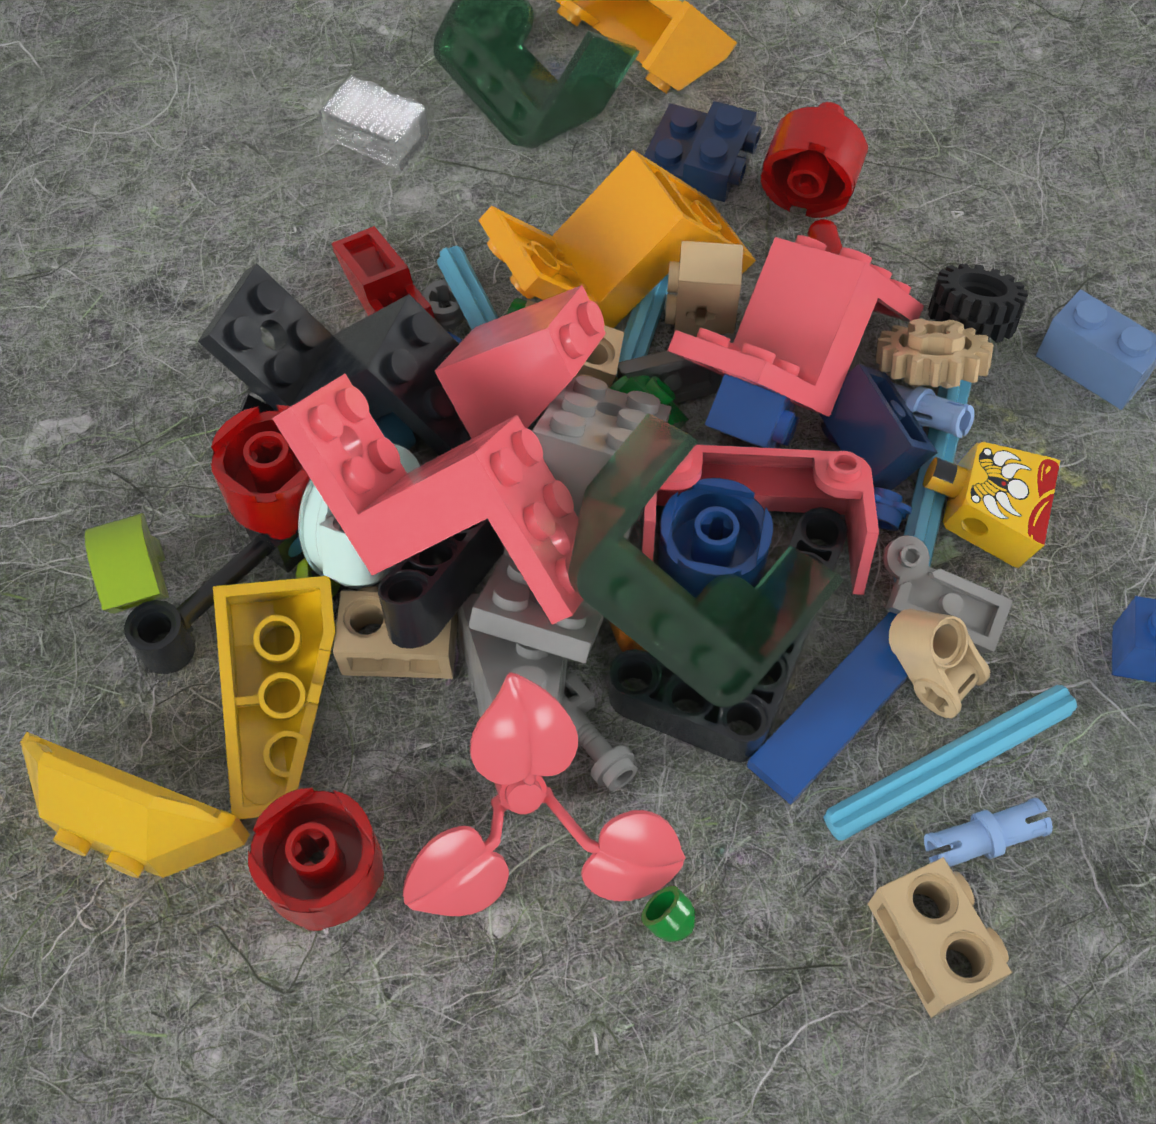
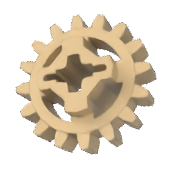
M920 318L908 322L907 328L894 325L892 326V331L881 332V338H878L876 363L880 364L879 370L881 372H891L892 379L904 378V382L911 386L930 385L931 387L942 386L948 389L960 386V380L975 383L978 381V376L988 375L989 368L991 367L993 343L988 342L987 335H975L976 329H964V324L951 319L947 321H927Z

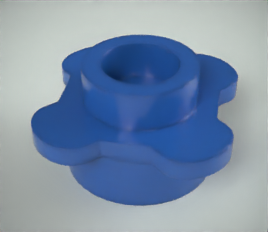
M874 487L878 528L897 531L901 520H904L907 514H911L912 507L902 503L903 497L900 494L888 489Z

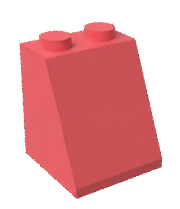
M581 285L475 327L435 370L439 381L471 439L515 415H518L524 427L528 428L573 380L605 336L603 315L598 305L594 301L589 300Z

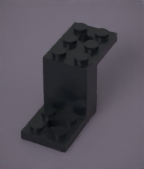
M255 264L245 270L198 340L206 350L275 411H278L276 405L292 406L336 378L346 374L352 385L360 390L366 398L369 412L374 420L393 412L439 456L471 439L435 373V370L459 343L410 294L332 335L262 267ZM260 327L267 329L273 336L275 341L274 350L266 346L262 341Z

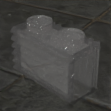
M353 75L341 85L319 110L326 139L400 171H403L404 166L408 165L410 159H413L414 153H418L419 147H423L424 141L427 142L429 138L426 109L421 103L419 104L410 97L402 99L399 94L394 95L391 91L386 92L383 87L381 88L378 84L371 81L364 83L361 78L356 79Z

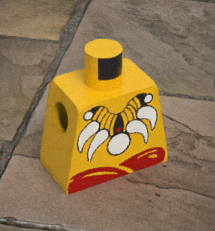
M979 442L969 450L957 465L935 457L927 468L923 487L948 496L943 524L947 530L1007 564L1019 568L1045 545L1060 460L992 443Z

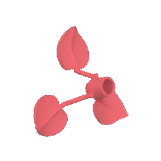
M511 672L505 678L496 698L479 719L470 741V754L475 768L487 780L494 782L498 795L491 800L493 816L489 837L484 842L478 831L470 826L450 828L435 836L422 848L413 861L404 881L403 898L405 905L409 906L412 910L444 916L471 915L492 905L505 890L509 878L506 860L500 854L494 852L501 842L504 812L509 810L517 814H529L537 810L542 803H545L584 850L593 853L584 863L581 876L584 884L599 897L612 901H631L648 896L669 883L680 871L686 858L681 849L677 834L669 822L663 817L645 810H631L612 818L602 828L598 842L587 836L554 797L552 789L546 786L543 776L560 774L572 763L578 748L576 727L564 707L549 692L527 678Z

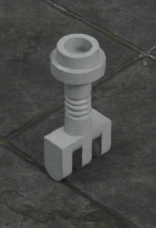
M574 672L566 675L565 687L572 697L568 699L563 694L562 706L576 727L579 744L582 745L583 749L595 762L591 769V777L599 786H607L610 791H616L629 783L637 772V767L633 763L635 756L626 745L612 748L595 726L591 724L585 713L595 707L594 695Z

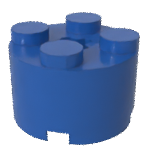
M706 478L699 480L692 488L679 495L678 492L675 493L666 503L661 517L658 564L664 582L670 585L675 595L707 606L738 605L743 603L759 584L764 573L773 536V522L768 509H763L759 502L754 499L755 493L747 486L729 479Z

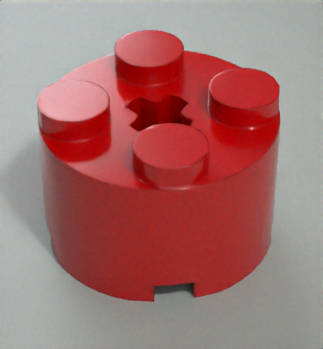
M823 102L818 107H804L791 111L779 121L765 156L761 173L762 188L776 205L787 211H790L793 205L807 209L805 216L811 218H824L835 215L846 207L854 192L868 152L866 139L860 128L845 116L843 108L833 102Z
M276 405L278 411L261 413L258 407H254L234 415L217 431L211 445L213 455L212 463L210 462L212 473L232 516L241 525L250 530L268 534L273 539L283 540L293 536L298 529L300 505L310 477L272 419L291 406Z
M313 788L291 791L272 802L262 812L253 829L255 834L252 839L250 852L248 851V867L252 879L274 909L282 917L296 925L311 931H321L325 928L343 924L365 909L383 882V855L379 841L364 810L354 799L344 793L335 790L333 792L314 791ZM320 852L325 858L321 862L313 864L309 858L313 854Z

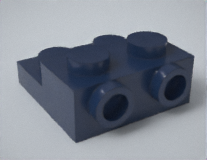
M713 101L708 113L669 103L644 157L708 198L725 202L732 186H740L743 181L748 159L745 158L746 154L755 153L762 127L755 125L757 112Z

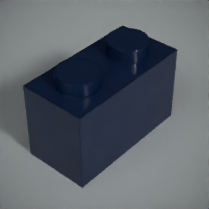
M858 364L846 375L830 417L819 414L824 421L821 423V428L827 438L839 446L842 451L852 452L869 464L874 487L892 491L938 453L912 412L906 406L905 401L885 372Z

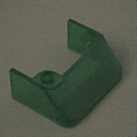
M454 0L435 35L433 45L435 58L505 138L515 146L528 149L536 148L599 116L640 52L635 46L588 31L557 81L523 45L534 22L533 8L528 0Z
M648 413L589 483L584 492L569 564V581L573 590L589 605L709 702L720 707L733 706L749 695L844 579L835 571L790 545L755 588L737 575L724 574L710 581L697 598L692 596L624 537V534L639 517L644 506L698 443L690 434Z

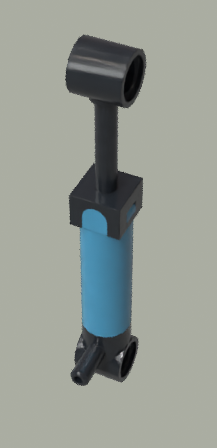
M393 412L374 420L385 438L407 450H410L421 440ZM245 527L251 542L177 608L162 600L147 601L134 608L128 615L124 625L125 637L146 668L154 673L170 674L179 671L190 662L196 648L195 639L191 633L193 631L191 625L214 605L213 586L237 584L267 556L289 573L305 557L298 529L293 536L279 540L269 537L268 534L259 533ZM170 632L163 640L152 643L155 637L161 633Z

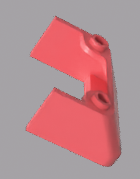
M668 443L657 447L644 485L640 578L652 577L656 505L665 506L675 493L681 494L692 488L699 480L723 478L747 486L755 493L754 499L759 502L764 510L767 508L768 511L805 513L812 508L824 507L832 509L840 515H845L848 528L847 541L852 593L864 595L879 535L872 471L869 464L863 458L848 451Z

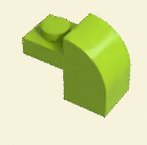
M144 513L86 529L85 547L103 611L116 614L136 608L147 601L169 598L159 562L166 561L160 540L150 534Z

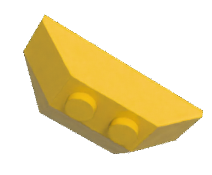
M26 732L20 742L39 817L57 832L53 841L61 847L81 856H86L90 848L109 855L105 863L126 875L139 878L142 871L145 870L164 878L244 846L250 835L236 815L129 774L29 732Z

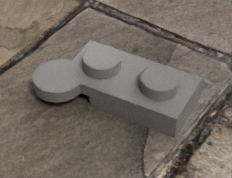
M909 535L900 536L889 542L884 550L883 561L889 574L896 578V582L885 609L895 614L905 609H916L960 618L966 625L968 634L977 650L983 653L994 652L1013 600L941 568L936 570L929 567L930 556L928 549L917 537Z

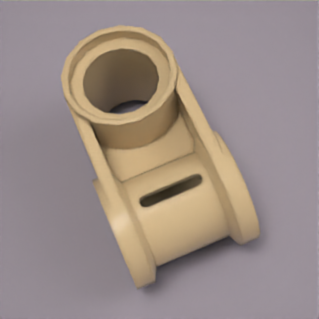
M905 609L898 613L892 621L889 630V644L892 652L897 656L914 685L917 697L935 714L944 718H954L961 711L962 699L975 685L981 686L990 678L991 673L988 664L980 656L970 638L966 625L960 618L916 609Z

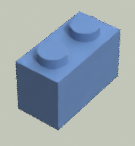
M1080 289L1053 318L1036 357L1122 410L1147 381L1156 366V334Z

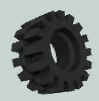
M959 264L958 268L950 265L946 266V270L941 269L939 271L928 307V316L930 319H935V321H947L950 319L964 324V329H976L975 335H987L988 340L991 338L994 342H1002L1004 337L1010 339L1016 333L1027 300L1028 291L1024 290L1025 286L1021 282H1014L1015 277L1009 274L1005 276L999 275L1000 270L992 268L991 271H986L983 265L975 264L974 268H970L968 264Z

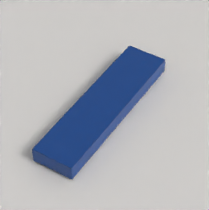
M889 612L748 760L747 768L790 805L796 801L909 678L889 644L890 626L897 614Z

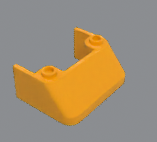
M556 0L561 4L556 11L558 14L576 27L583 20L639 61L642 64L641 66L649 71L645 79L666 94L671 87L681 91L726 60L737 45L735 40L686 0L683 3L680 0Z

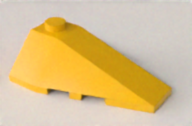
M327 576L213 586L231 814L236 815L239 819L259 817L276 799L286 793L299 789L335 637L331 580Z

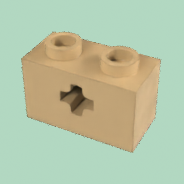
M682 241L680 262L670 261L667 292L677 293V295L667 294L665 324L674 325V332L677 330L695 337L699 328L707 329L720 335L734 333L741 290L743 245Z

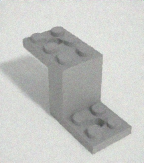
M590 376L573 378L550 403L532 432L541 443L543 459L554 478L561 481L569 490L574 503V511L583 527L598 539L607 567L573 616L552 625L505 548L503 557L473 606L468 628L586 664L618 583L649 467L667 426L671 406L660 404L659 398L646 392L631 391L626 394L609 389L604 381Z

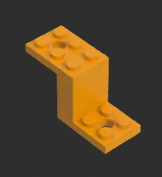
M632 150L552 236L492 205L478 220L490 238L487 242L489 249L497 258L507 264L512 272L510 281L523 296L528 299L537 297L545 300L582 285L589 300L594 301L600 308L604 325L614 328L669 273L670 261L680 262L682 241L743 245L742 274L756 261L707 196L635 150Z

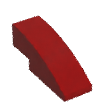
M375 226L331 243L346 277L368 316L410 294L435 319L432 306L413 284L409 267Z

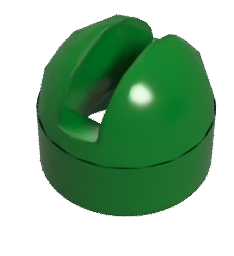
M667 886L658 891L647 902L641 915V921L656 937L664 941H682L693 932L695 908L678 887Z

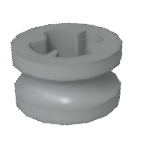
M445 279L434 281L424 289L422 295L432 306L435 320L444 329L455 328L465 320V316ZM450 301V307L440 308V302Z

